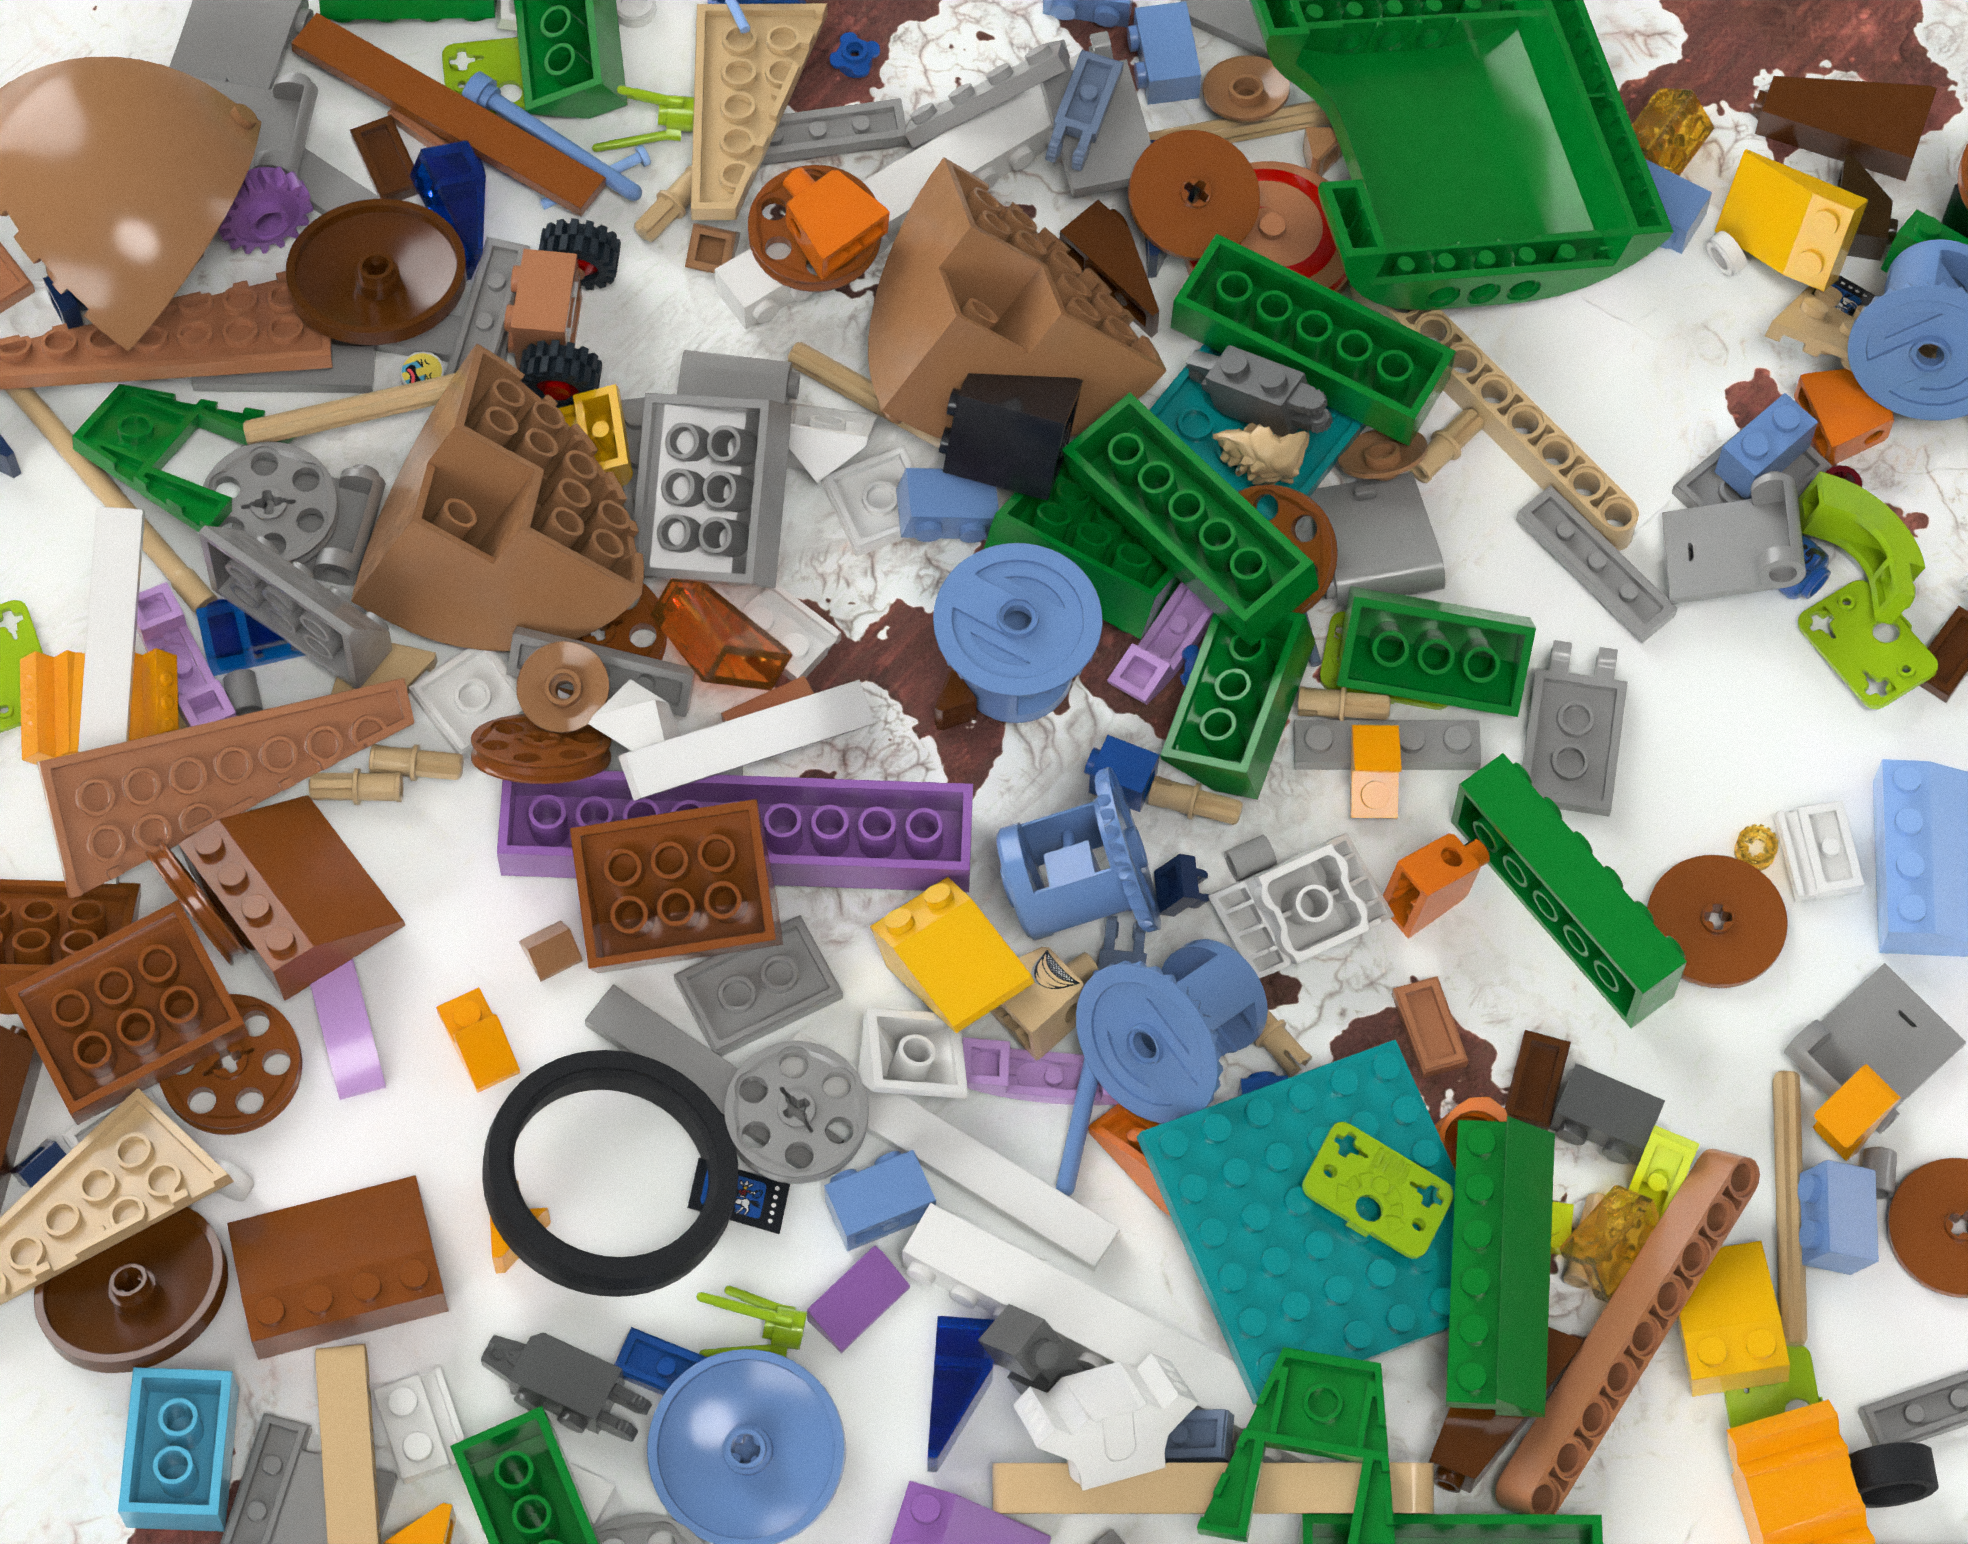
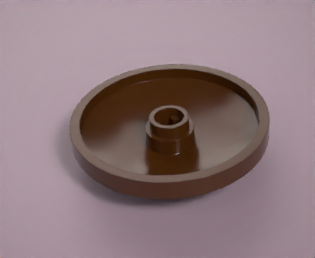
M367 199L339 206L312 221L299 234L290 249L286 262V279L294 308L312 328L342 342L359 345H383L414 338L442 322L453 311L462 297L467 281L465 250L459 235L439 214L408 201Z
M185 1207L34 1288L35 1315L41 1330L53 1349L73 1365L101 1373L132 1372L133 1367L148 1368L184 1350L212 1322L221 1307L227 1289V1257L217 1234L207 1220L193 1209Z

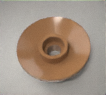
M1246 55L1226 59L1215 65L1207 73L1203 81V97L1208 107L1216 114L1235 121H1255L1269 117L1285 105L1290 95V81L1273 66L1271 60L1259 56Z
M1377 430L1368 431L1360 434L1348 450L1338 457V464L1344 473L1356 478L1376 479L1379 481L1391 480L1399 474L1412 469L1425 458L1428 451L1427 441L1421 433L1417 432L1410 446H1407Z
M569 641L554 642L536 650L523 664L517 679V698L524 714L539 728L555 733H572L587 727L592 716L607 702L610 691L609 676L601 659L586 646ZM563 684H571L574 687L573 694L568 698H560L558 696V689Z

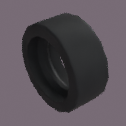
M1913 1442L1888 1443L1871 1446L1849 1454L1850 1466L1858 1493H1860L1866 1508H1883L1912 1503L1932 1495L1939 1489L1932 1448L1925 1444Z

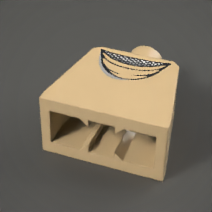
M1040 947L1019 957L1018 959L1032 975L1035 983L990 1011L1036 1061L1042 1058L1076 1027V1009L1080 993L1086 982L1093 976V971L1099 970L1095 961L1086 952H1083L1066 964L1049 947Z

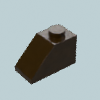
M1845 155L1838 176L1837 187L1868 199L1847 256L1881 261L1886 245H1892L1898 229V219L1891 218L1893 200L1854 156Z

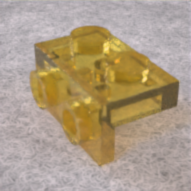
M1660 88L1650 98L1647 106L1632 124L1645 159L1678 176L1681 175L1715 129L1693 90Z
M1615 1185L1560 1246L1562 1257L1583 1265L1595 1298L1606 1303L1610 1301L1658 1224L1660 1217L1654 1200L1622 1186Z

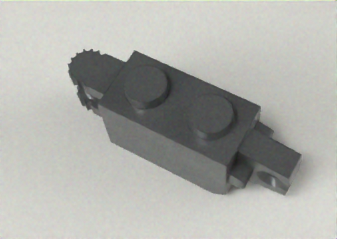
M1231 345L1227 346L1221 356L1195 350L1186 362L1191 380L1200 383L1202 389L1210 393L1213 405L1224 415L1248 424L1254 423L1255 425L1261 424L1263 427L1269 426L1274 434L1282 437L1288 434H1295L1299 428L1306 431L1311 430L1312 433H1323L1333 423L1331 412L1325 408L1328 406V401L1324 391L1321 392L1320 389L1316 390L1315 387L1308 385L1305 373Z
M544 1332L530 1336L527 1344L493 1335L481 1357L483 1367L509 1383L510 1392L512 1395H515L513 1399L517 1404L529 1411L542 1406L544 1410L559 1416L557 1420L560 1424L577 1433H583L587 1429L599 1434L600 1430H603L621 1439L633 1442L638 1430L630 1422L610 1414L614 1403L643 1415H647L652 1406L651 1402L644 1396L623 1387L625 1381L622 1368Z

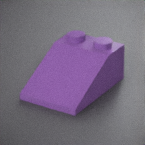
M909 1480L889 1544H1050L1051 1536L957 1494Z

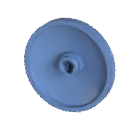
M750 1349L731 1350L713 1355L696 1363L681 1374L667 1389L654 1412L649 1429L647 1444L648 1467L654 1488L662 1504L679 1524L686 1526L697 1537L713 1544H780L796 1537L819 1519L833 1500L840 1485L846 1461L845 1431L838 1408L832 1397L820 1381L804 1367L772 1352Z

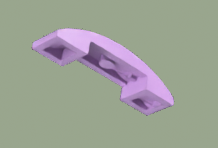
M1181 581L1139 645L1137 646L1132 643L1107 679L1108 683L1147 705L1164 689L1184 665L1183 649L1189 645L1197 646L1207 632L1214 612Z
M165 582L140 592L137 617L138 634L147 652L158 648L177 655L178 712L187 727L237 716L220 681L216 680L195 642L186 624L184 613L168 583Z
M353 959L310 984L340 1100L386 1088Z
M963 1037L967 1088L1018 1100L1074 1105L1084 1055L1047 1052L1036 1061L1027 1050L1011 1049L1010 1041ZM1098 1082L1093 1105L1119 1104Z

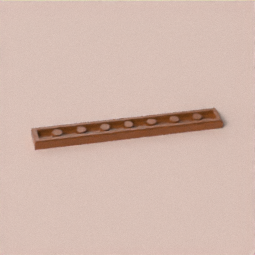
M318 13L312 17L291 42L292 52L580 217L606 186V177Z

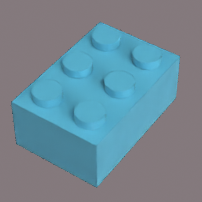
M133 1367L118 1513L126 1528L224 1532L227 1519L239 1387L232 1371Z

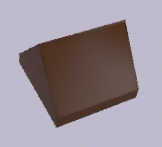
M952 669L947 674L935 705L936 729L946 730L976 719L977 699L965 681L960 679L957 672Z

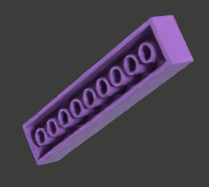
M602 771L585 779L553 784H531L502 780L497 858L501 876L576 878L570 828L757 799L774 885L926 891L930 886L949 877L964 892H969L973 784L714 775L634 801L623 771Z

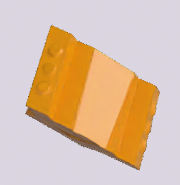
M154 648L143 655L135 653L129 741L179 729L177 655L158 648ZM66 650L52 657L34 651L20 659L21 747L23 761L37 765L39 761L78 753L85 653Z
M1829 1399L1727 1429L1728 1451L1734 1469L1731 1477L1751 1544H1876L1875 1538L1867 1526L1866 1506L1862 1501L1860 1493H1858L1850 1466L1848 1446L1840 1435L1838 1414Z

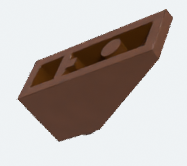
M1097 200L1060 230L1059 239L1071 249L1068 255L1079 264L1082 272L1086 268H1091L1111 289L1110 296L1116 299L1124 309L1129 310L1135 318L1133 322L1152 338L1158 333L1160 311L1130 228L1120 212L1115 209L1109 210L1100 200Z

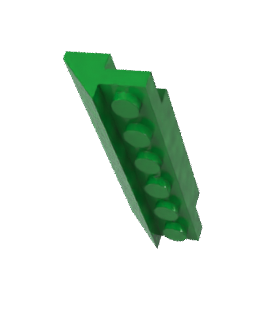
M1507 1116V1122L1458 1120L1446 1407L1496 1410L1495 1415L1545 1418L1555 1133Z

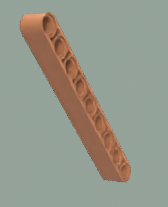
M1708 1149L1697 1159L1547 1400L1545 1418L1537 1417L1502 1472L1495 1491L1496 1500L1500 1507L1516 1514H1556L1756 1191L1760 1172L1755 1160L1719 1149Z

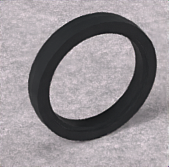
M596 1050L574 1053L551 1061L533 1071L513 1089L497 1112L488 1132L483 1155L482 1183L487 1208L496 1229L510 1249L535 1272L565 1288L585 1294L609 1297L634 1296L664 1288L680 1280L694 1270L712 1251L726 1230L733 1212L738 1186V1159L736 1147L728 1133L725 1119L707 1094L693 1081L672 1067L649 1057L624 1051ZM589 1090L624 1092L641 1097L659 1106L682 1125L696 1145L700 1157L706 1160L708 1190L700 1215L692 1226L678 1239L665 1247L642 1255L628 1257L597 1255L580 1250L560 1240L549 1232L532 1214L521 1195L516 1180L514 1168L516 1141L532 1117L553 1101L567 1095Z

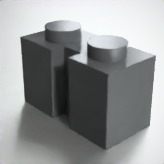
M1576 1063L1555 1110L1549 1129L1556 1131L1561 1139L1574 1145H1583L1586 1140L1603 1146L1602 1154L1613 1162L1619 1164L1632 1163L1638 1166L1665 1100Z
M1011 1304L1006 1306L978 1339L997 1365L1011 1371L1007 1378L1020 1395L1030 1386L1048 1393L1061 1377L1085 1371L1045 1319Z

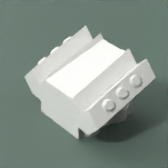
M1348 833L1327 840L1316 847L1289 858L1283 863L1253 874L1208 896L1240 955L1252 966L1259 979L1292 964H1298L1371 930L1370 928L1394 917L1392 910Z
M1150 1353L1137 1368L1119 1361L1061 1377L1048 1393L1030 1386L1013 1406L1037 1448L1067 1459L1070 1477L1079 1483L1082 1491L1166 1468L1165 1448L1168 1435L1199 1402L1170 1360Z

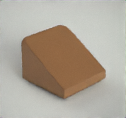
M693 223L685 267L715 273L716 268L735 257L741 232Z

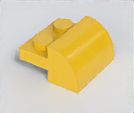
M613 384L573 395V405L558 408L562 412L565 422L570 427L578 424L597 447L598 451L594 457L604 472H613L621 487L627 485L633 476L621 394L618 386Z

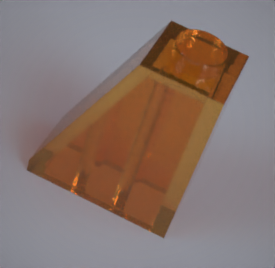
M671 578L650 613L702 682L771 691L793 656L787 647L703 582Z

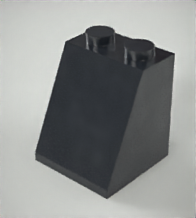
M968 373L961 390L953 388L949 399L947 415L954 416L952 428L945 427L940 442L939 453L946 455L943 472L1048 501L1065 461L1062 449L1070 442L1083 380L1071 377Z

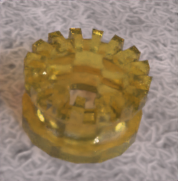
M1752 824L1750 827L1747 826L1739 833L1734 847L1735 858L1751 864L1760 871L1767 869L1774 862L1779 848V840L1776 838L1775 832L1772 833L1769 827L1765 828L1762 824L1760 826H1756V824ZM1756 840L1762 841L1765 853L1760 852L1757 856H1751V853H1748L1750 847L1748 844L1753 845Z

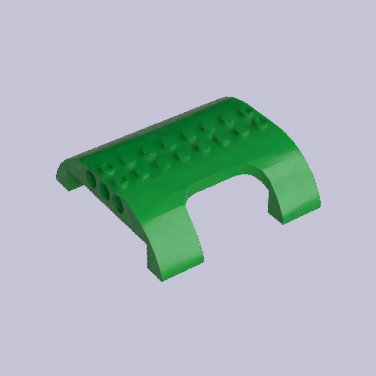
M1249 0L1273 66L1286 79L1316 101L1325 112L1334 129L1352 180L1321 182L1318 187V195L1345 274L1351 286L1363 297L1380 305L1408 310H1440L1537 301L1573 292L1607 279L1649 255L1673 234V229L1583 0Z

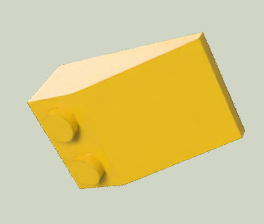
M1746 149L1737 168L1715 232H1727L1741 249L1779 273L1824 292L1840 276L1868 199Z
M949 877L930 886L926 891L898 909L892 910L884 918L870 926L886 967L955 1033H958L1035 983L1032 975L975 902Z
M1762 1241L1721 1247L1677 1317L1692 1397L1789 1382L1790 1362Z

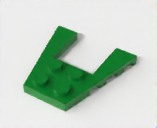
M118 384L73 434V450L199 532L204 526L219 527L232 512V497L164 472L162 468L198 427L243 445H248L243 423L247 420L264 417L265 411L245 407L243 413L218 409V402L200 399L197 404L176 401V394ZM294 438L285 439L277 442L290 444Z
M1283 1347L1256 1402L1257 1407L1236 1443V1450L1225 1473L1222 1472L1213 1491V1498L1204 1516L1198 1522V1534L1248 1543L1266 1447L1362 1463L1348 1544H1396L1381 1363Z

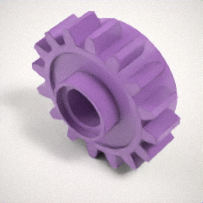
M259 167L248 170L243 184L218 231L223 241H228L231 249L236 250L242 246L245 254H250L255 247H260L263 254L267 253L269 245L274 243L282 248L285 246L283 240L285 237L297 238L299 236L296 229L297 226L309 224L310 221L306 214L313 211V206L309 200L311 196L303 180L299 181L296 173L293 171L286 174L281 167Z

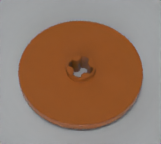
M1182 130L1162 136L1144 150L1135 163L1130 175L1128 200L1136 225L1154 246L1174 257L1199 261L1216 233L1238 244L1247 237L1258 216L1260 189L1253 167L1236 146L1213 133L1200 130ZM1195 186L1201 190L1199 196L1201 200L1198 199L1192 204L1187 200L1189 196L1188 191H1191Z
M1702 855L1678 863L1659 879L1647 904V908L1653 916L1654 925L1665 937L1671 936L1684 951L1687 963L1681 978L1700 986L1731 988L1757 979L1775 963L1786 940L1788 927L1787 912L1779 891L1772 881L1760 870L1734 857ZM1711 913H1718L1720 920L1724 921L1722 929H1714L1713 922L1707 921Z
M1939 1159L1914 1170L1896 1190L1888 1210V1238L1898 1262L1914 1280L1939 1294L1957 1298H1968V1227L1967 1233L1962 1232L1959 1236L1951 1232L1954 1225L1952 1222L1958 1223L1963 1219L1968 1223V1159Z

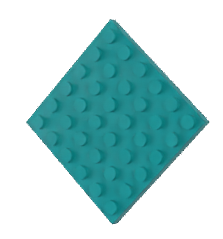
M1396 1039L1141 1131L1136 1137L1253 1405L1256 1404L1283 1347L1370 1361L1449 1330L1456 1171ZM1346 1122L1446 1181L1451 1186L1454 1195L1453 1200L1428 1250L1422 1257L1417 1259L1408 1258L1371 1235L1367 1237L1362 1236L1345 1225L1348 1221L1305 1195L1302 1187L1303 1180L1329 1130L1336 1123ZM1347 1135L1344 1139L1335 1137L1334 1142L1340 1146L1338 1153L1343 1157H1346L1349 1153L1359 1155V1150L1353 1147L1355 1139L1350 1135ZM1324 1171L1325 1175L1331 1178L1330 1172ZM1430 1185L1426 1190L1420 1187L1416 1188L1417 1192L1423 1196L1421 1203L1425 1207L1429 1208L1433 1203L1441 1205L1442 1201L1436 1197L1438 1189L1435 1186ZM1361 1197L1357 1200L1356 1211L1361 1218L1367 1221H1376L1380 1218L1381 1210L1374 1199ZM1412 1224L1414 1229L1420 1230L1418 1225Z

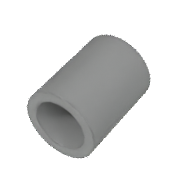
M239 669L224 676L225 691L237 716L263 710L254 671Z
M1265 835L1256 837L1224 852L1227 866L1236 881H1240L1277 864L1274 850Z
M1869 1147L1863 1151L1862 1167L1873 1169L1876 1172V1199L1892 1198L1895 1191L1897 1152L1885 1147Z

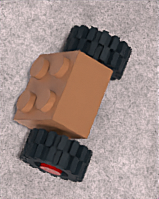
M571 218L570 223H567L564 219L557 220L556 224L548 223L546 228L542 229L539 250L523 249L521 266L514 265L511 275V292H516L514 305L507 304L504 320V329L509 332L508 353L515 354L516 367L525 375L521 382L541 399L549 394L558 403L557 408L573 405V395L599 388L602 361L598 360V355L595 352L588 354L589 349L581 346L579 349L575 348L583 299L581 286H585L586 290H594V285L601 289L606 287L607 283L612 284L616 278L621 241L617 239V234L614 231L607 232L608 227L602 224L594 227V222L586 220V224H581L579 219Z

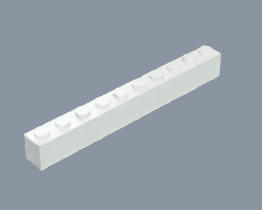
M1080 53L1069 59L1071 70H1074ZM1041 83L948 130L862 181L871 190L876 200L890 212L888 233L882 237L877 256L883 253L890 243L895 241L916 197L943 157L989 184L990 189L999 178L1012 170L1019 171L1024 169L1037 155L1047 150L1054 130ZM774 243L766 250L767 255L773 259L786 258L791 252L790 247L784 243ZM751 248L715 269L716 292L745 330L756 323L763 324L770 321L783 307L793 301H803L813 294V292L787 287L772 279L756 262ZM809 263L806 267L811 274L817 275Z
M932 1203L929 1204L902 1251V1267L907 1269L906 1273L908 1276L922 1285L932 1286L934 1283L948 1290L949 1296L964 1307L974 1309L975 1306H978L992 1313V1319L995 1320L1006 1306L1011 1304L1045 1319L1071 1354L1078 1358V1363L1085 1370L1119 1361L1137 1368L1150 1353L1170 1360L1199 1402L1193 1410L1226 1409L1235 1415L1232 1444L1238 1441L1257 1407L1256 1404L1253 1405L1234 1360ZM1266 1447L1263 1463H1349V1461Z

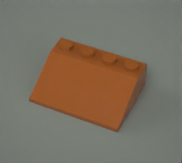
M308 795L218 819L178 844L194 879L284 1001L405 926L402 917Z
M757 799L570 828L587 961L590 970L596 973H604L784 945L776 890Z
M0 879V1014H18L5 990L6 988L138 921L141 883H103L81 896L69 898L65 881Z
M179 899L5 989L62 1100L77 1125L123 1102L137 1088L144 1091L249 1036L245 1023Z
M416 1175L227 1223L251 1342L258 1360L449 1311Z

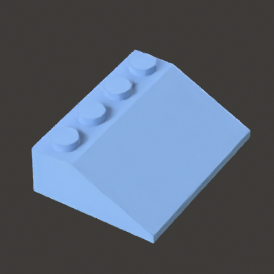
M1882 759L1873 780L1879 953L1968 957V771L1931 761Z

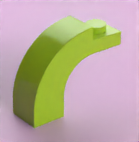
M1820 471L1798 498L1801 531L1803 534L1836 544L1857 560L1865 571L1870 583L1875 620L1892 625L1904 609H1908L1914 601L1916 587L1913 582L1926 568L1921 550L1903 521L1880 499L1857 484Z

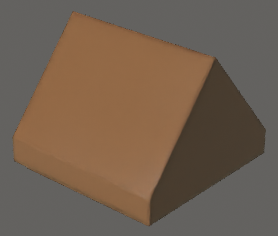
M1305 127L1302 150L1306 167L1314 173L1323 176L1342 156L1333 127Z
M561 920L519 941L540 982L583 961L570 928Z

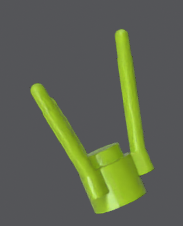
M618 86L617 92L627 95L628 99L659 105L658 125L666 126V130L596 143L592 146V150L594 152H601L664 140L681 141L682 131L693 132L694 97L664 95L638 88Z
M729 1285L725 1287L724 1292L748 1304L704 1292L697 1294L696 1298L700 1302L765 1320L762 1338L771 1340V1344L703 1349L699 1352L700 1355L711 1357L731 1350L750 1349L772 1352L786 1357L788 1348L800 1350L807 1312L796 1310V1307L779 1304Z

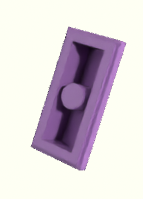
M875 1245L807 1309V1321L842 1354L910 1289V1284L887 1256Z

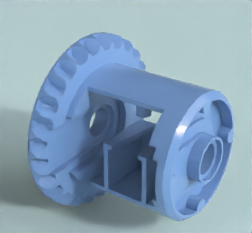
M1944 239L1928 240L1914 244L1902 251L1894 259L1888 270L1884 295L1874 296L1871 303L1863 307L1857 319L1854 320L1848 340V360L1853 375L1862 389L1873 400L1895 413L1910 418L1931 421L1950 420L1968 415V245ZM1926 344L1938 346L1936 358H1927L1918 349Z
M1000 544L969 556L947 576L935 601L933 612L934 635L939 651L945 657L947 665L951 666L957 672L960 679L965 681L977 699V709L981 713L1003 722L1024 723L1042 718L1055 710L1067 696L1072 679L1076 675H1080L1087 663L1091 662L1097 646H1099L1102 631V609L1098 594L1090 579L1082 569L1064 555L1034 544Z
M1111 767L1101 769L1095 775V790L1098 798H1095L1094 802L1023 824L1018 822L1002 827L996 835L1001 862L1000 873L1011 907L1015 908L1025 934L1034 941L1053 936L1055 932L1126 910L1129 912L1133 911L1135 919H1137L1142 930L1152 932L1161 929L1160 912L1144 845L1122 787ZM1104 846L1110 868L1101 871L1092 849ZM1044 864L1049 882V887L1045 888L1039 866Z
M1198 939L1185 944L1172 953L1164 962L1162 969L1158 966L1147 967L1142 961L1132 964L1125 960L1118 964H1110L1096 972L1086 982L1078 999L1076 1009L1077 1035L1089 1068L1101 1086L1113 1099L1137 1116L1157 1123H1166L1205 1109L1214 1100L1213 1095L1221 1086L1219 1076L1223 1072V1066L1219 1062L1220 1057L1246 1048L1259 1038L1267 1021V999L1256 972L1237 951L1218 941Z

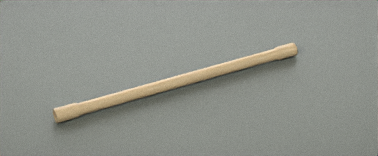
M32 387L4 389L105 507L137 509L102 468L73 450V434ZM145 518L142 550L171 582L172 588L197 616L208 613L218 601L217 596L193 569L187 567Z

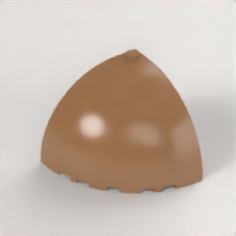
M84 57L42 66L19 76L0 88V216H10L19 230L13 236L33 264L39 263L42 260L46 265L47 275L54 282L52 285L60 294L65 293L67 290L70 291L89 309L83 316L127 351H130L172 300L221 226L249 170L262 122L257 119L255 113L246 105L236 104L207 83L162 64L124 57Z
M943 157L919 192L902 223L887 257L874 299L868 336V361L870 376L881 413L894 423L900 424L904 422L924 433L941 439L945 427L952 428L954 416L947 415V407L953 388L961 390L968 373L1071 377L1083 380L1071 437L1087 429L1129 392L1139 399L1167 370L1150 339L1144 335L1138 338L1130 327L1135 318L1129 310L1124 309L1116 299L1110 296L1111 289L1091 268H1086L1082 272L1079 264L1068 255L1071 249L1046 227L1038 233L1036 231L1037 225L1023 212L1021 207L1012 202L1006 208L987 192L989 184Z
M476 343L431 412L390 490L363 556L351 601L367 612H372L411 633L457 647L487 651H510L513 632L517 626L576 640L612 622L642 595L644 560L643 554L636 551L634 537L639 530L636 521L630 520L628 512L622 506L627 498L613 472H604L594 457L598 449L578 424L570 427L565 422L562 412L556 407L558 403L549 394L541 399L521 382L525 376L522 372Z

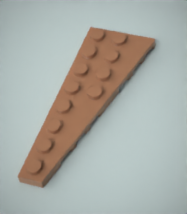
M286 271L276 273L277 280L249 286L247 280L233 283V287L223 293L211 295L209 292L201 294L199 291L172 298L130 351H127L103 333L93 323L68 329L66 323L52 326V330L34 338L29 336L20 337L19 334L1 338L0 389L333 368L332 338L312 328L298 314L290 299Z
M395 679L37 762L68 897L81 896L89 890L148 861L149 858L145 852L155 853L160 849L161 840L171 849L214 821L242 813L265 799L414 724L405 679Z

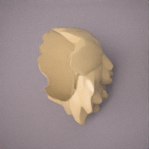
M1249 423L1243 430L1238 428L1213 434V439L1218 440L1219 446L1224 449L1220 457L1222 462L1228 463L1229 467L1237 465L1235 471L1237 476L1247 473V480L1253 481L1252 483L1256 486L1263 483L1274 485L1280 480L1293 484V477L1299 475L1300 467L1303 464L1305 450L1309 444V432L1300 431L1282 437L1273 434L1269 426L1263 427L1261 424Z

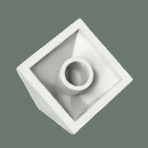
M789 402L788 405L792 406L787 467L806 469L817 483L868 445L877 424L878 414Z
M631 679L592 716L588 723L631 751L681 736L669 703Z
M866 1008L858 1074L864 1086L870 1091L877 1093L966 1099L968 1088L961 1031L955 1033L934 1012Z

